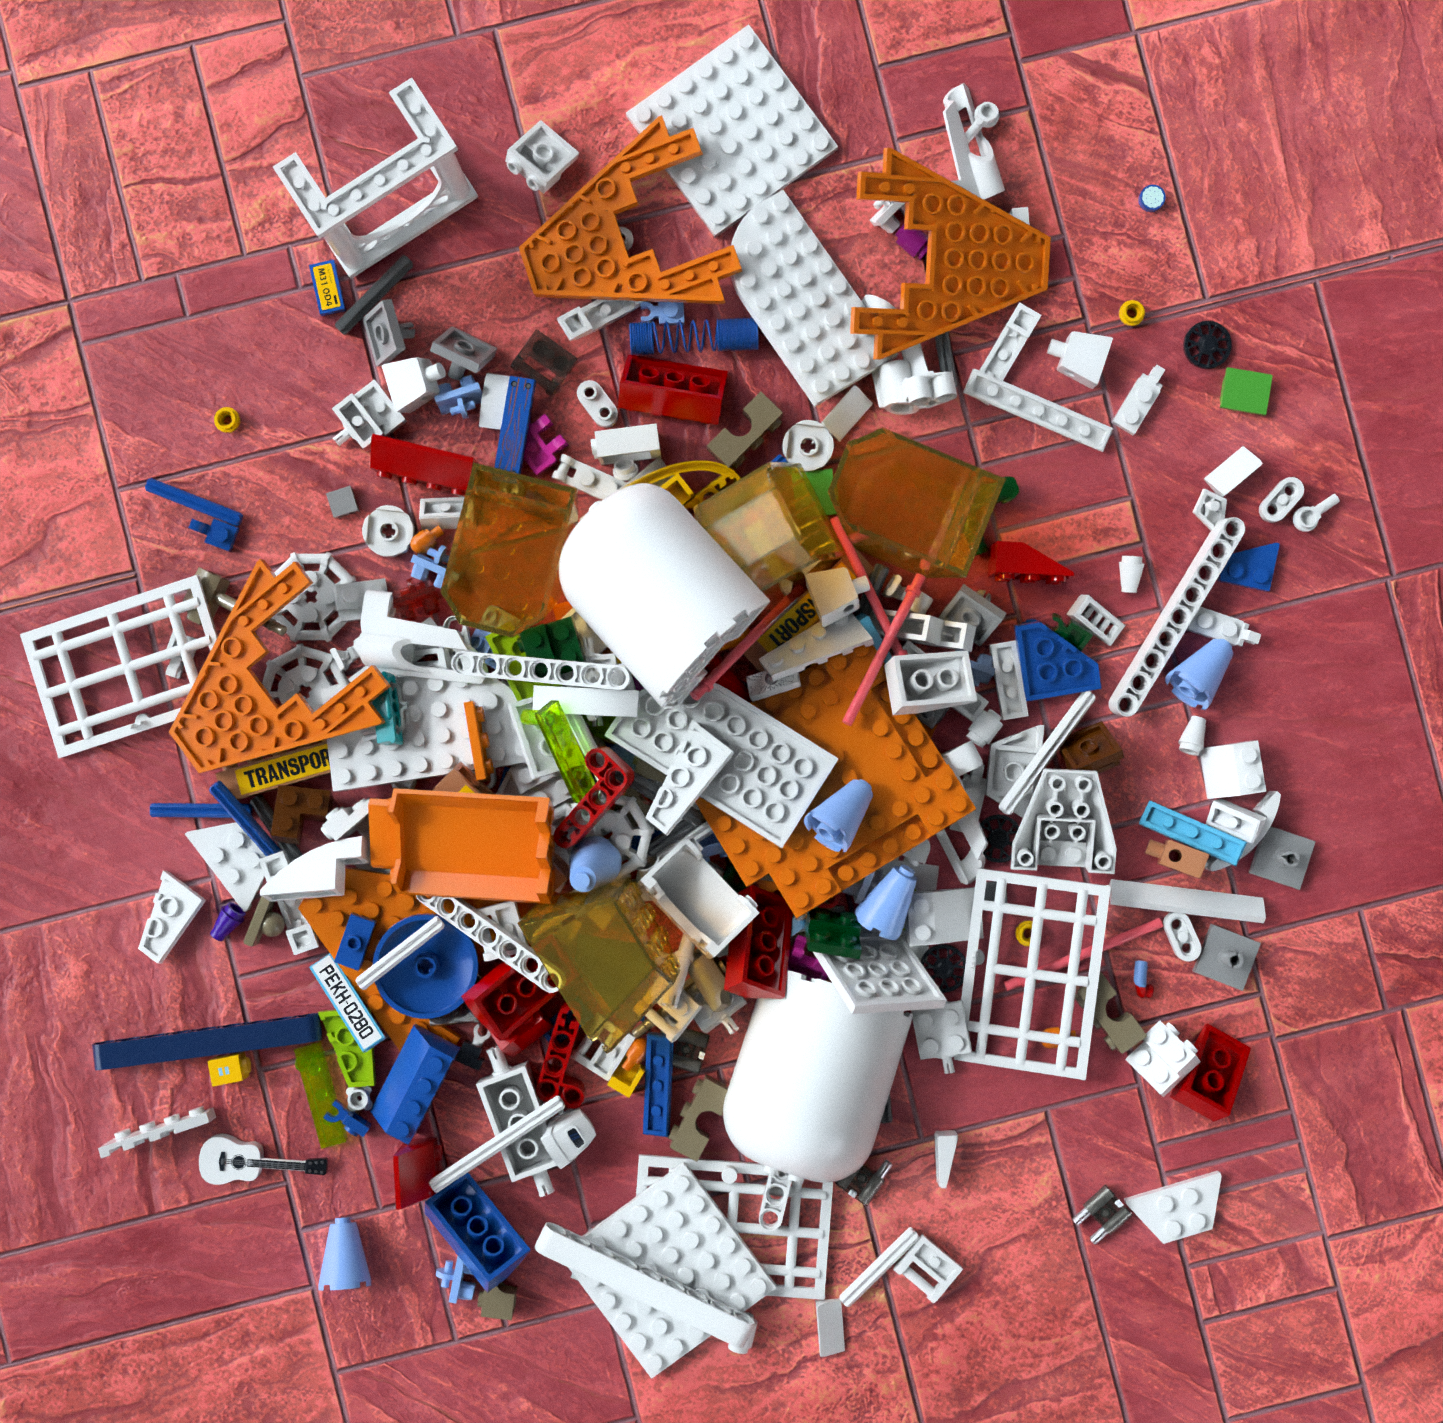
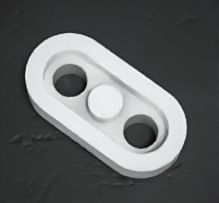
M587 380L581 383L577 389V397L582 406L598 426L603 428L613 426L618 419L616 406L597 382ZM586 390H594V395L587 397L585 395ZM603 409H607L610 411V414L607 417H602L600 415V412Z
M1295 477L1281 480L1259 506L1261 518L1269 523L1283 519L1304 494L1302 482ZM1286 487H1289L1292 491L1290 496L1285 493ZM1269 506L1274 507V514L1268 512Z
M1168 913L1163 920V928L1175 955L1184 961L1197 959L1201 953V944L1189 917L1183 913ZM1177 919L1179 926L1174 929L1172 922ZM1185 943H1188L1190 946L1187 952L1182 950V946Z

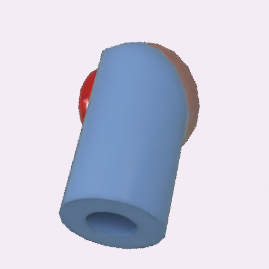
M1135 961L1134 984L1136 994L1142 999L1144 997L1151 998L1154 994V987L1151 984H1146L1148 962Z

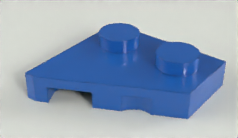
M1272 543L1233 553L1218 576L1217 581L1269 592L1280 543Z

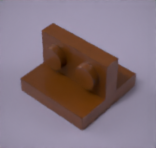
M1102 721L1070 734L1058 750L1065 760L1067 770H1090L1101 773L1120 765L1119 760L1124 758L1123 750Z

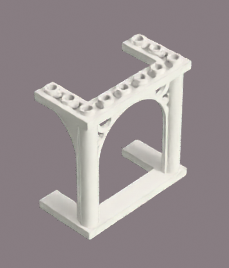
M413 78L394 88L389 94L418 139L325 198L296 152L273 166V169L318 238L321 239L323 237L350 279L478 198V194L463 173L454 153L458 150L456 144ZM429 168L438 180L433 193L369 234L363 236L351 234L345 222Z

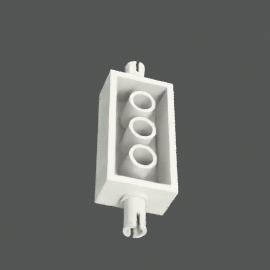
M498 1045L496 1048L492 1047L486 1050L494 1072L489 1076L479 1079L476 1084L495 1136L544 1104L536 1094L537 1084L529 1062L526 1061L513 1067L508 1066L504 1052L500 1050ZM547 1119L501 1150L511 1181L515 1182L525 1177L533 1176L539 1197L545 1196V1193L549 1195L555 1191L547 1169L557 1165L541 1141V1137L546 1134L550 1119Z

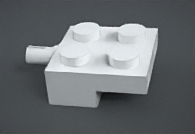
M375 380L371 381L355 395L351 393L332 408L345 428L333 437L339 447L352 437L368 452L371 450L372 433L387 437L407 422L400 412H395L393 402Z
M691 977L684 982L683 989L694 982ZM701 992L694 997L703 1007L693 1019L704 1033L707 1034L720 1023L724 1024L730 1035L735 1033L734 1030L737 1031L739 1029L731 1015L747 1004L744 997L730 993L731 1005L721 1012H713Z

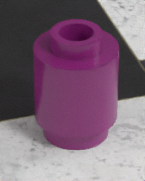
M903 224L895 234L898 237L896 244L913 258L917 257L921 261L927 255L928 235L919 230H904Z

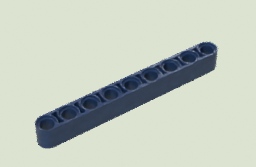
M312 1013L102 1041L92 1044L95 1070H107L310 1043L322 1040L323 1038L319 1014Z

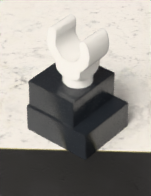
M480 1023L474 1027L473 1042L466 1039L455 1061L478 1071L485 1058L480 1057L484 1048L482 1044L491 1036L489 1030L484 1036L479 1034Z

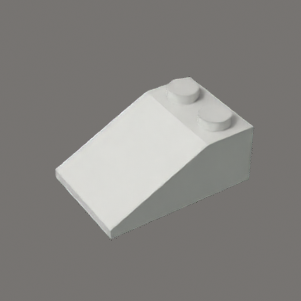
M968 650L893 656L884 665L893 715L917 714L977 701Z
M975 887L914 891L905 920L908 945H935L969 940ZM982 920L979 939L984 938Z

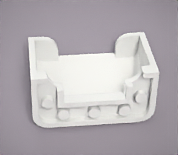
M686 836L638 882V885L708 959H712L759 914L756 909L758 905L749 895L745 897L738 895L702 858L701 851L703 847L694 838L689 840Z

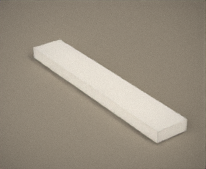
M977 369L972 370L963 391L964 394L1100 452L1104 451L1113 430L1112 427Z
M1111 879L1109 883L1111 886L1110 905L1264 923L1266 919L1262 897Z

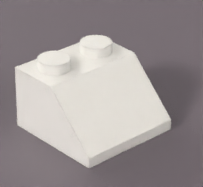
M1258 740L1205 747L1200 751L1207 799L1266 792Z

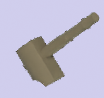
M198 567L195 575L200 576L212 619L219 605L232 611L237 600L225 594L230 581L209 570ZM191 589L187 590L183 601L194 598ZM197 608L187 611L188 620L202 625ZM269 619L262 625L269 631H273L281 636L287 631V627L276 622L275 619Z
M702 955L691 963L688 969V973L694 982L684 990L693 998L701 992L713 1012H721L731 1005L730 992L724 990L726 962L724 960L720 961L717 955L712 959ZM663 1008L657 1011L663 1018L670 1015ZM646 1019L632 1030V1034L638 1039L647 1031H650L655 1024Z

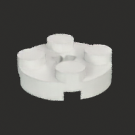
M803 420L796 423L786 432L782 449L790 466L801 472H809L822 469L832 456L834 442L831 434L821 423L813 420ZM806 440H811V444H815V449L810 450V453L804 452L805 449H801V444H805Z
M385 505L376 508L375 511L365 518L362 535L368 547L376 554L383 557H396L409 550L411 539L415 535V527L411 517L402 509L396 506ZM391 524L395 534L394 536L391 535V538H386V534L382 533L384 527L387 529L386 525Z

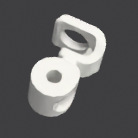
M893 575L881 595L903 601L906 595V587H902L900 584L902 577ZM921 592L919 598H915L909 612L925 615L933 599Z
M359 637L353 641L354 646L347 648L346 651L337 650L336 648L330 649L340 672L347 671L351 663L360 658L358 648Z

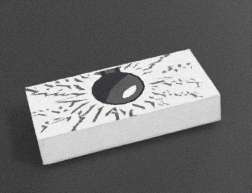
M766 671L746 677L749 696L752 702L801 687L799 672L773 681Z

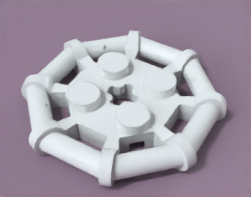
M293 552L290 554L291 557L274 572L276 576L293 562H298L303 569V564H320L319 571H305L313 581V584L271 619H275L276 622L287 627L286 634L293 642L297 640L332 641V637L347 623H339V616L329 626L326 623V620L337 611L333 586L357 582L355 576H351L333 558V554L330 552L325 554H297ZM330 568L341 581L335 584L326 575L328 569ZM316 591L318 593L315 596L317 602L310 601L307 603V592L312 593ZM289 611L298 620L296 625L293 626L282 614ZM305 623H319L320 630L303 629Z
M303 643L297 644L295 648L273 660L269 659L266 662L267 668L262 681L263 686L272 698H279L282 705L296 693H299L302 685L305 687L310 686L312 689L309 692L310 697L307 699L305 696L303 697L314 712L323 705L321 689L349 684L345 673L340 672L332 654L306 647ZM297 658L299 663L297 667L287 672L282 668L283 665ZM307 658L323 662L319 669L306 665ZM331 669L338 684L332 685L325 672ZM277 673L282 678L278 684V692H272V684Z
M600 790L598 797L601 802L606 803L607 799L602 790ZM622 795L615 802L617 805L624 806L622 810L614 811L609 809L586 835V837L601 836V829L611 830L613 834L610 837V843L618 849L621 857L626 854L631 859L621 865L620 872L613 882H617L618 878L638 867L646 865L651 837L655 832L654 826L649 824L634 796L631 798ZM582 798L574 802L573 804L569 803L566 806L567 812L565 818L582 800ZM582 810V818L589 822L590 814ZM629 811L637 822L638 827H633L626 816ZM573 828L568 830V839H571L569 836L573 832ZM634 835L641 836L637 851L631 848ZM574 846L565 848L569 856Z

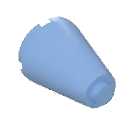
M1212 639L1171 670L1165 677L1166 684L1168 685L1170 682L1174 687L1171 692L1191 707L1195 708L1197 705H1202V709H1207L1212 703L1234 653L1231 644L1225 639Z
M853 779L805 816L804 824L808 831L812 828L817 833L814 838L825 847L835 852H839L841 849L846 852L851 846L872 800V787L865 780Z
M589 836L584 838L574 846L569 858L570 883L572 887L579 892H588L613 882L618 876L622 865L620 852L604 837Z
M903 864L900 867L894 866L856 907L854 913L857 917L856 920L869 931L873 927L881 931L879 936L883 938L897 940L902 934L917 882V877L914 875L915 871Z
M351 1217L335 1218V1223L330 1224L318 1290L324 1291V1285H330V1290L360 1288V1282L366 1281V1287L371 1286V1277L357 1223L351 1222Z

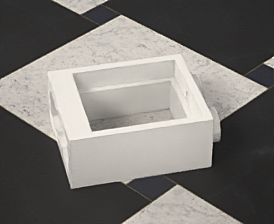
M657 424L594 431L595 439H591L592 454L594 459H599L601 465L615 464L616 461L623 458H630L633 461L661 458Z

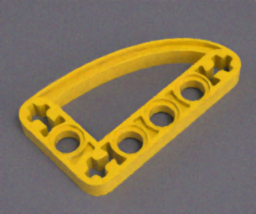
M685 461L649 472L623 488L640 483L653 484L666 477L688 471L703 470L719 474L718 478L683 505L686 509L693 508L695 510V519L700 523L741 490L742 481L734 470L721 463L713 461ZM726 478L734 479L735 482L732 484L734 489L727 488L721 493L725 497L722 498L720 492L714 486L717 485L721 489L726 485ZM708 492H712L716 496V502L711 507L706 506L703 502V497Z

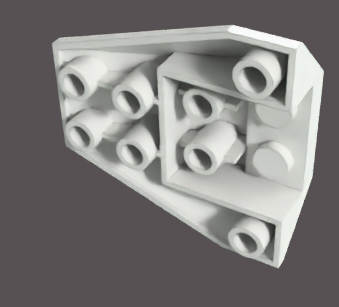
M1044 769L1013 840L1010 868L1013 870L1037 871V865L1085 867L1089 873L1115 874L1117 848L1097 771Z

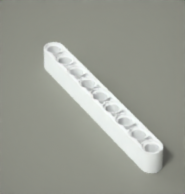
M1237 517L1224 518L1217 521L1214 525V529L1209 533L1110 697L1109 708L1113 714L1127 717L1134 715L1138 711L1243 537L1245 525L1241 519ZM1228 523H1230L1233 528V532L1230 536L1226 532V526ZM1215 545L1220 550L1217 558L1213 555V547ZM1201 567H1204L1206 570V577L1204 579L1199 575ZM1189 588L1193 592V599L1190 602L1186 598V592ZM1176 610L1180 614L1178 623L1173 621V613ZM1163 632L1167 636V641L1164 645L1159 641V637ZM1151 654L1154 658V663L1151 667H1148L1146 658ZM1136 676L1141 680V684L1137 689L1133 686V680ZM1123 698L1128 702V706L1124 711L1119 706Z
M546 1222L534 1246L535 1250L543 1256L735 1347H744L755 1325V1321L750 1316L557 1224Z

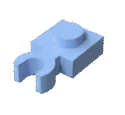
M649 302L640 304L641 309H648L651 312L649 316L641 317L642 323L659 319V326H664L665 321L669 325H677L679 320L684 325V303L658 302V306H653Z

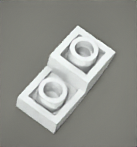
M486 373L481 399L479 427L501 430L510 376Z

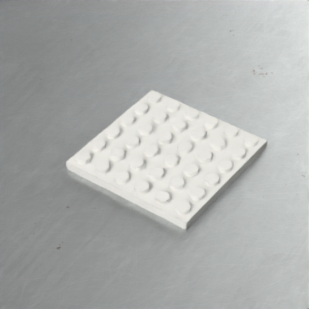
M749 24L626 112V117L639 134L661 115L664 118L669 136L694 128L703 155L665 170L715 238L744 218L756 205L780 192L838 150V145Z
M685 1162L681 1163L582 1236L742 1313L776 1289L775 1282ZM569 1268L651 1379L711 1336Z

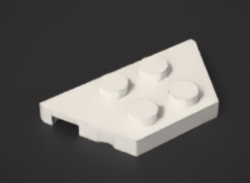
M1037 725L990 744L986 796L999 804L1043 746L1044 725ZM1040 776L1014 810V813L1022 818Z
M236 822L185 833L241 909L247 912L252 906L251 903L257 891L260 890L264 882L265 876L258 860L266 857L264 853Z
M1217 1170L1124 1198V1202L1156 1237L1165 1244L1213 1229L1222 1176Z

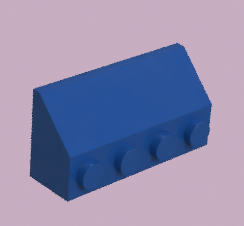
M417 1024L413 1025L370 1110L385 1133L407 1145L410 1144L461 1047Z
M466 1173L425 1201V1215L487 1293L509 1277L531 1251L469 1173Z

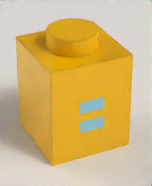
M245 1051L216 1056L207 1061L212 1087L243 1081L249 1077V1072H251V1062L249 1057H246Z

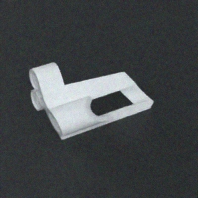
M963 83L950 90L943 99L945 107L943 116L959 179L951 182L985 200L1005 191L993 149L983 136L981 130L975 136L981 156L970 152L958 112L966 107L971 124L975 122V108L969 88Z
M865 295L861 300L866 308L896 309L886 300L874 295ZM920 343L902 350L903 360L884 363L872 372L879 408L886 409L893 414H913L918 412L919 409L931 408L957 397L953 372L934 373V371H929Z
M366 591L361 615L362 633L358 641L360 658L365 666L376 665L381 673L386 671L396 675L482 684L486 677L460 675L453 669L413 665L415 644L451 648L455 653L461 651L477 652V650L465 643L458 630L394 618L396 608H393V592ZM463 655L460 657L463 670L466 671L471 666V660ZM484 661V669L486 672H488V668Z
M972 740L941 754L963 788L964 785L960 776L983 765V760ZM975 811L957 821L971 847L969 853L962 861H960L945 830L936 834L959 881L966 885L976 880L977 868L984 867L986 858L983 852L988 844Z

